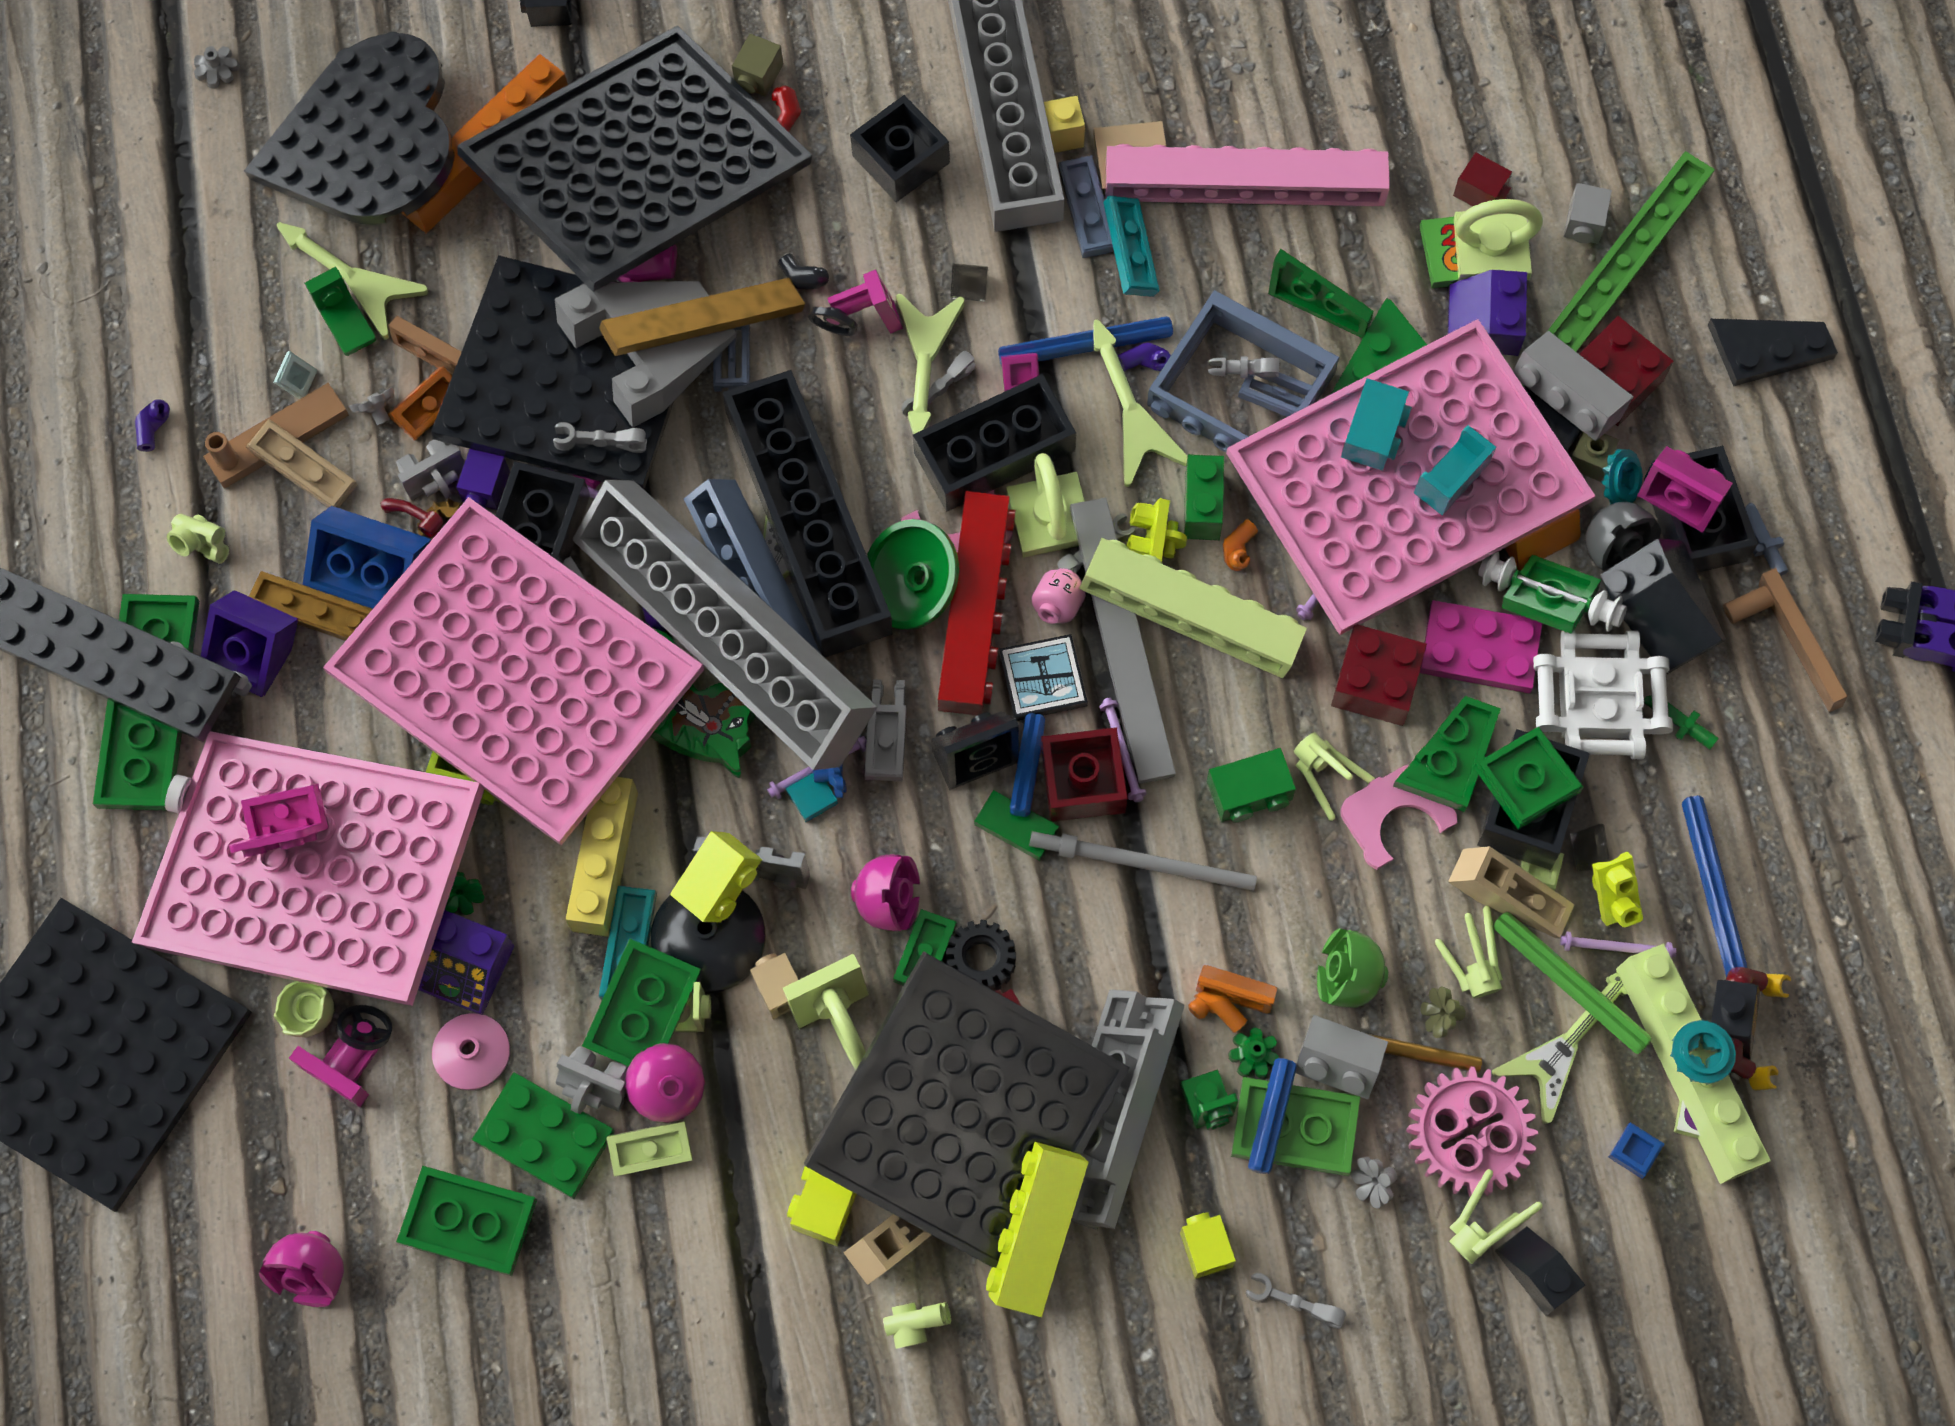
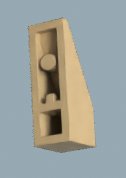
M1490 846L1463 849L1448 881L1475 901L1503 914L1509 912L1520 922L1554 938L1561 937L1574 907L1572 902Z
M892 1214L843 1253L868 1285L928 1239L931 1234Z

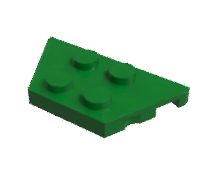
M1385 299L1331 394L1427 345L1392 300Z

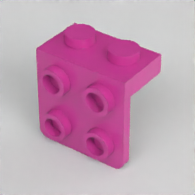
M319 784L241 800L249 838L230 844L229 848L231 853L242 851L244 857H250L266 853L268 850L277 848L281 850L317 840L316 833L329 828Z

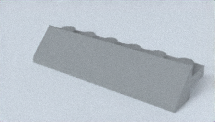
M1109 990L1092 1046L1127 1065L1130 1069L1081 1155L1089 1163L1071 1222L1098 1230V1227L1115 1229L1185 1006L1176 999L1146 997L1137 991Z

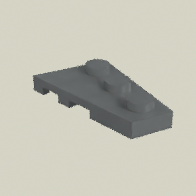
M697 836L693 849L694 855H696L706 838ZM761 847L756 850L755 854L762 861L756 868L757 875L753 881H759V878L774 881L773 884L776 887L789 891H794L796 887L807 888L810 872L805 853L792 851L791 858H784L776 853L774 848Z

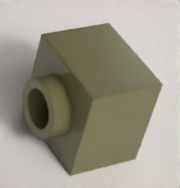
M1583 432L1571 459L1581 474L1601 482L1605 474L1603 468L1608 466V455L1614 454L1619 439L1604 434L1595 441Z

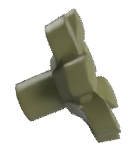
M1441 986L1439 989L1432 988L1429 991L1431 1003L1423 1002L1420 1008L1422 1015L1430 1016L1425 1022V1027L1428 1032H1433L1435 1038L1446 1037L1448 1030L1455 1028L1456 1021H1462L1466 1015L1465 1008L1460 1005L1459 1001L1452 999L1451 990Z

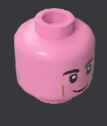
M1060 568L1048 571L1043 575L1032 595V605L1043 621L1050 624H1064L1072 621L1086 596L1085 591L1079 589L1082 581L1076 573Z

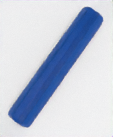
M1029 713L1025 717L1010 803V813L1014 816L1027 817L1030 815L1041 752V736L1044 734L1046 720L1041 714Z
M1278 1058L1275 1059L1248 1163V1168L1256 1173L1269 1174L1272 1169L1297 1069L1296 1063L1289 1059Z

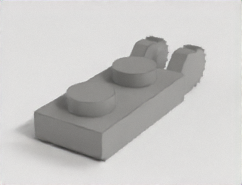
M873 679L872 702L877 706V709L867 726L865 780L903 781L907 714L905 680L896 681L894 686L895 705H881L884 685L882 680Z

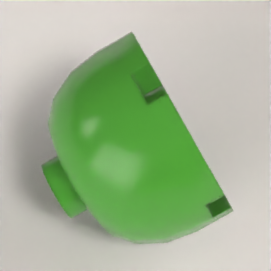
M1337 929L1329 936L1322 950V953L1328 954L1326 969L1318 965L1317 971L1319 998L1323 1002H1328L1327 1004L1337 1007L1356 1008L1367 1004L1377 995L1380 988L1386 985L1388 979V968L1385 966L1381 948L1369 936L1357 931Z

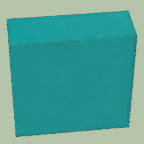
M814 773L786 788L787 794L805 823L838 804V800L826 782H814Z

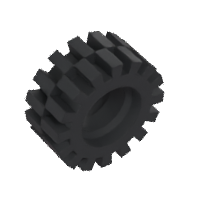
M973 920L967 922V927L964 929L960 926L956 930V935L951 936L949 940V947L946 951L947 965L995 991L1000 990L1004 982L1007 984L1010 981L1011 974L1014 973L1016 967L1015 944L1010 939L1008 931L1006 929L1002 931L999 924L993 922V925H988L987 920H980V924H974ZM986 944L993 948L997 958L995 964L990 969L978 971L969 966L966 955L974 945Z

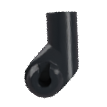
M786 254L778 261L779 267L786 277L790 278L796 289H819L829 281V274L825 268L800 266L793 254Z

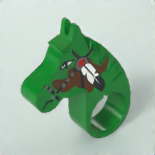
M654 629L655 631H657V632L660 633L662 636H664L665 638H667L669 641H671L672 643H674V644L676 645V643L673 641V639H672L670 636H668L666 633H664V632H662V631H660V630ZM723 683L714 684L700 691L692 684L650 737L658 743L690 758L721 763L735 777L741 778L739 758L751 748L749 727L756 715Z

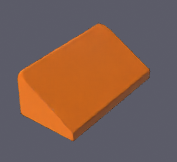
M444 366L439 367L388 413L389 418L415 441L435 423L452 375Z
M1579 509L1506 547L1505 550L1508 555L1515 558L1517 569L1522 570L1531 555L1544 559L1578 541L1581 535Z
M1204 965L1198 979L1196 991L1198 993L1204 991L1227 997L1233 1004L1268 1014L1271 1012L1277 987Z

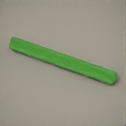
M1505 912L1496 920L1494 929L1634 1053H1641L1650 1044L1651 1036L1511 913Z

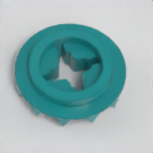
M1616 449L1613 455H1608V466L1603 468L1605 476L1601 483L1605 485L1604 497L1609 499L1610 505L1618 502L1633 503L1642 486L1643 472L1641 463L1634 451L1630 449Z
M1703 1020L1690 1022L1684 1025L1672 1039L1673 1045L1670 1056L1675 1060L1677 1072L1687 1076L1690 1082H1700L1706 1085L1718 1082L1725 1078L1734 1066L1736 1058L1734 1043L1729 1034L1715 1023ZM1699 1041L1704 1050L1717 1052L1705 1060L1706 1065L1702 1063L1700 1057L1689 1055L1690 1052L1699 1047Z

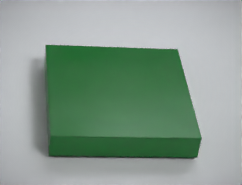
M1539 726L1478 761L1474 766L1475 771L1518 829L1581 793L1584 788Z

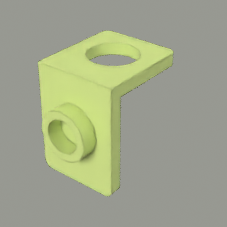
M694 982V993H691L687 1002L691 1010L690 1016L685 1022L678 1023L675 1032H704L705 1019L711 1017L710 995H705L700 982Z

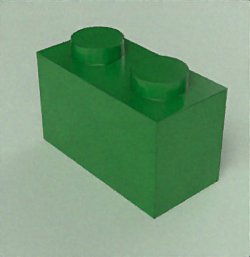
M1187 455L1183 532L1187 539L1220 541L1223 525L1224 456Z
M1281 748L1209 769L1207 784L1221 822L1230 819L1233 823L1242 822L1251 818L1254 815L1253 812L1266 808L1269 812L1281 810L1290 804L1289 801L1293 800L1296 791Z

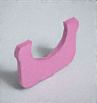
M1405 765L1383 778L1378 777L1372 780L1367 787L1349 796L1341 806L1340 813L1344 823L1364 851L1363 855L1366 863L1376 870L1394 859L1385 850L1380 836L1383 819L1390 812L1403 807L1419 809L1435 821L1440 833L1458 823L1457 814L1453 808L1393 787L1395 780L1409 765Z

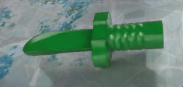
M1652 695L1644 698V703L1651 709H1653ZM1667 701L1668 717H1671L1673 724L1680 728L1675 734L1676 738L1682 740L1688 734L1711 750L1719 738L1696 722L1701 714L1694 710L1687 717Z

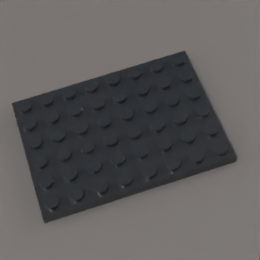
M678 25L458 145V155L593 292L809 166L812 160V154Z

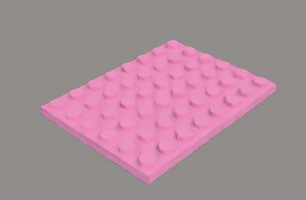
M1479 319L1228 447L1226 452L1339 635L1353 629L1354 625H1360L1508 547L1519 539L1593 502L1595 494ZM1367 378L1409 391L1405 405L1412 407L1405 428L1398 426L1394 436L1401 439L1395 460L1387 458L1383 471L1341 458ZM1469 425L1497 448L1486 469L1442 516L1414 494L1420 476L1424 472L1429 473L1458 442L1462 430Z
M469 497L323 667L329 675L474 782L480 783L486 791L561 846L704 671L702 663Z
M210 731L132 943L155 951L413 1006L485 788L478 782ZM319 784L329 828L317 832V840L281 850L277 848L268 850L266 853L250 857H244L242 851L230 852V844L249 838L241 800Z

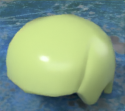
M294 981L286 985L277 997L274 1018L282 1027L284 1034L309 1038L323 1032L329 1025L334 1013V1002L331 994L325 987Z

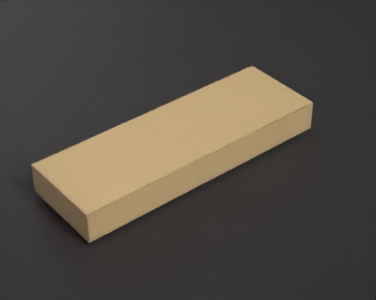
M270 419L266 421L246 446L248 451L328 508L330 506L339 508L357 486V482Z

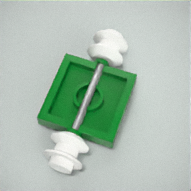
M1499 552L1483 559L1478 575L1483 577V586H1487L1491 581H1494L1498 584V591L1502 592L1511 585L1503 598V609L1572 634L1585 612L1588 613L1590 625L1594 626L1599 620L1606 623V631L1608 632L1613 626L1619 627L1626 614L1627 606L1622 605V596H1619L1615 601L1607 599V591L1603 590L1597 594L1601 579L1535 555H1531L1521 572L1517 570L1514 557L1511 556L1504 562L1499 559Z

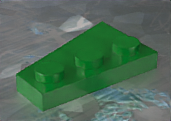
M1280 248L1273 262L1268 294L1363 339L1370 327L1374 311Z
M1464 696L1429 742L1423 746L1410 765L1395 780L1393 787L1465 812L1478 778V773L1475 771L1474 766L1485 757L1501 708Z

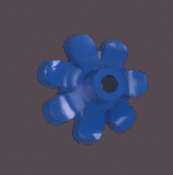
M843 763L841 767L813 770L815 783L830 782V785L834 787L835 797L843 798V793L847 792L846 782L842 778Z

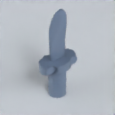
M1749 503L1745 509L1759 543L1753 553L1755 557L1764 555L1771 569L1776 568L1780 576L1789 571L1778 551L1784 545V540L1782 537H1770L1756 506L1753 503Z

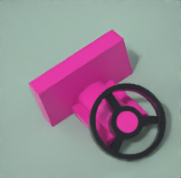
M876 269L863 274L865 283L828 297L827 299L831 307H813L808 315L809 320L813 324L828 332L852 336L855 335L858 325L848 315L874 306L890 334L903 329L894 300ZM816 315H822L823 320L817 317ZM846 325V326H849L850 328H843V327H839V326Z
M368 1005L351 1006L339 1015L336 1025L339 1038L322 1061L300 1046H297L289 1057L296 1066L358 1107L362 1106L369 1094L355 1082L379 1048L386 1045L392 1033V1022L383 1011ZM360 1013L377 1017L384 1023L386 1029L376 1028L372 1021L363 1019ZM352 1014L353 1026L348 1024L345 1030H343L342 1021Z

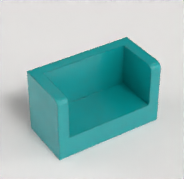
M1467 425L1462 430L1458 442L1429 473L1424 472L1420 476L1414 494L1443 516L1490 464L1497 447Z

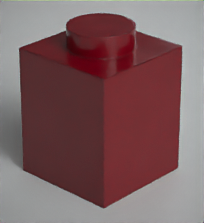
M1475 152L1459 176L1453 196L1471 206L1492 200L1508 199L1513 189L1509 186L1512 171Z

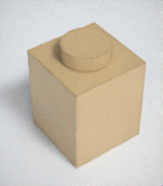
M775 953L766 955L755 963L756 967L750 969L772 1019H775L791 1011L783 987L797 981L798 978L786 953L779 956Z

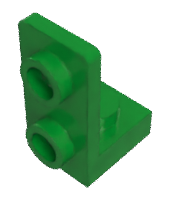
M336 266L304 283L315 306L345 356H349L376 341L375 334L352 298Z
M1218 1069L1181 1081L1180 1086L1196 1129L1206 1126L1207 1130H1214L1230 1123L1229 1118L1234 1115L1238 1098L1236 1093L1227 1095Z

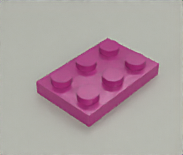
M1432 600L1424 643H1427L1419 673L1531 693L1535 676L1533 657L1538 655L1542 623L1523 616Z

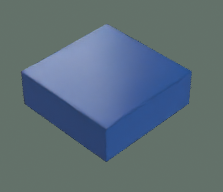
M1630 1122L1608 1158L1643 1179L1660 1153L1664 1143Z

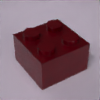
M1619 316L1579 354L1633 396L1621 420L1615 424L1617 427L1665 380L1674 362Z
M1358 624L1354 625L1331 706L1403 726L1410 709L1427 643Z
M1117 727L1041 736V755L1051 822L1126 813L1127 793Z

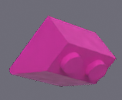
M1666 446L1653 463L1637 496L1703 533L1733 483L1726 480L1719 471L1707 469L1694 462L1685 452L1673 450Z

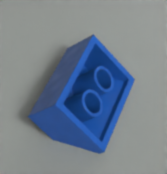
M330 506L311 520L303 585L373 609L432 539Z

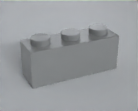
M1547 331L1522 352L1513 370L1523 385L1595 441L1621 420L1633 398L1631 394L1550 331Z

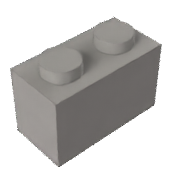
M1313 1015L1298 1056L1296 1074L1369 1099L1379 1074L1388 1041Z

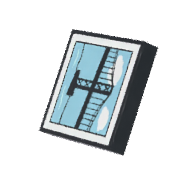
M1072 634L999 649L1012 712L1016 721L1024 720L1029 713L1044 716L1088 706Z

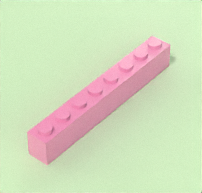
M1119 144L1117 146H1107L1105 199L1108 196L1137 198L1140 202L1385 206L1389 192L1388 151H1377L1375 149H1363L1361 151H1342L1339 148L1307 150L1302 147L1290 150L1272 149L1270 147L1238 149L1233 146L1202 148L1197 145L1180 148L1164 145L1133 147L1128 144Z

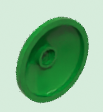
M908 519L897 522L885 529L871 545L867 557L890 611L892 627L902 630H914L935 621L950 604L958 584V555L950 537L935 524L919 519ZM925 574V580L922 583V577Z

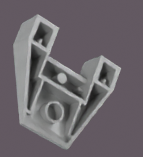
M699 281L610 282L595 292L586 284H583L555 298L557 323L574 347L578 348L603 335L599 329L602 320L709 295ZM732 328L627 353L636 366L613 377L612 387L613 401L632 428L665 411L736 338V331Z

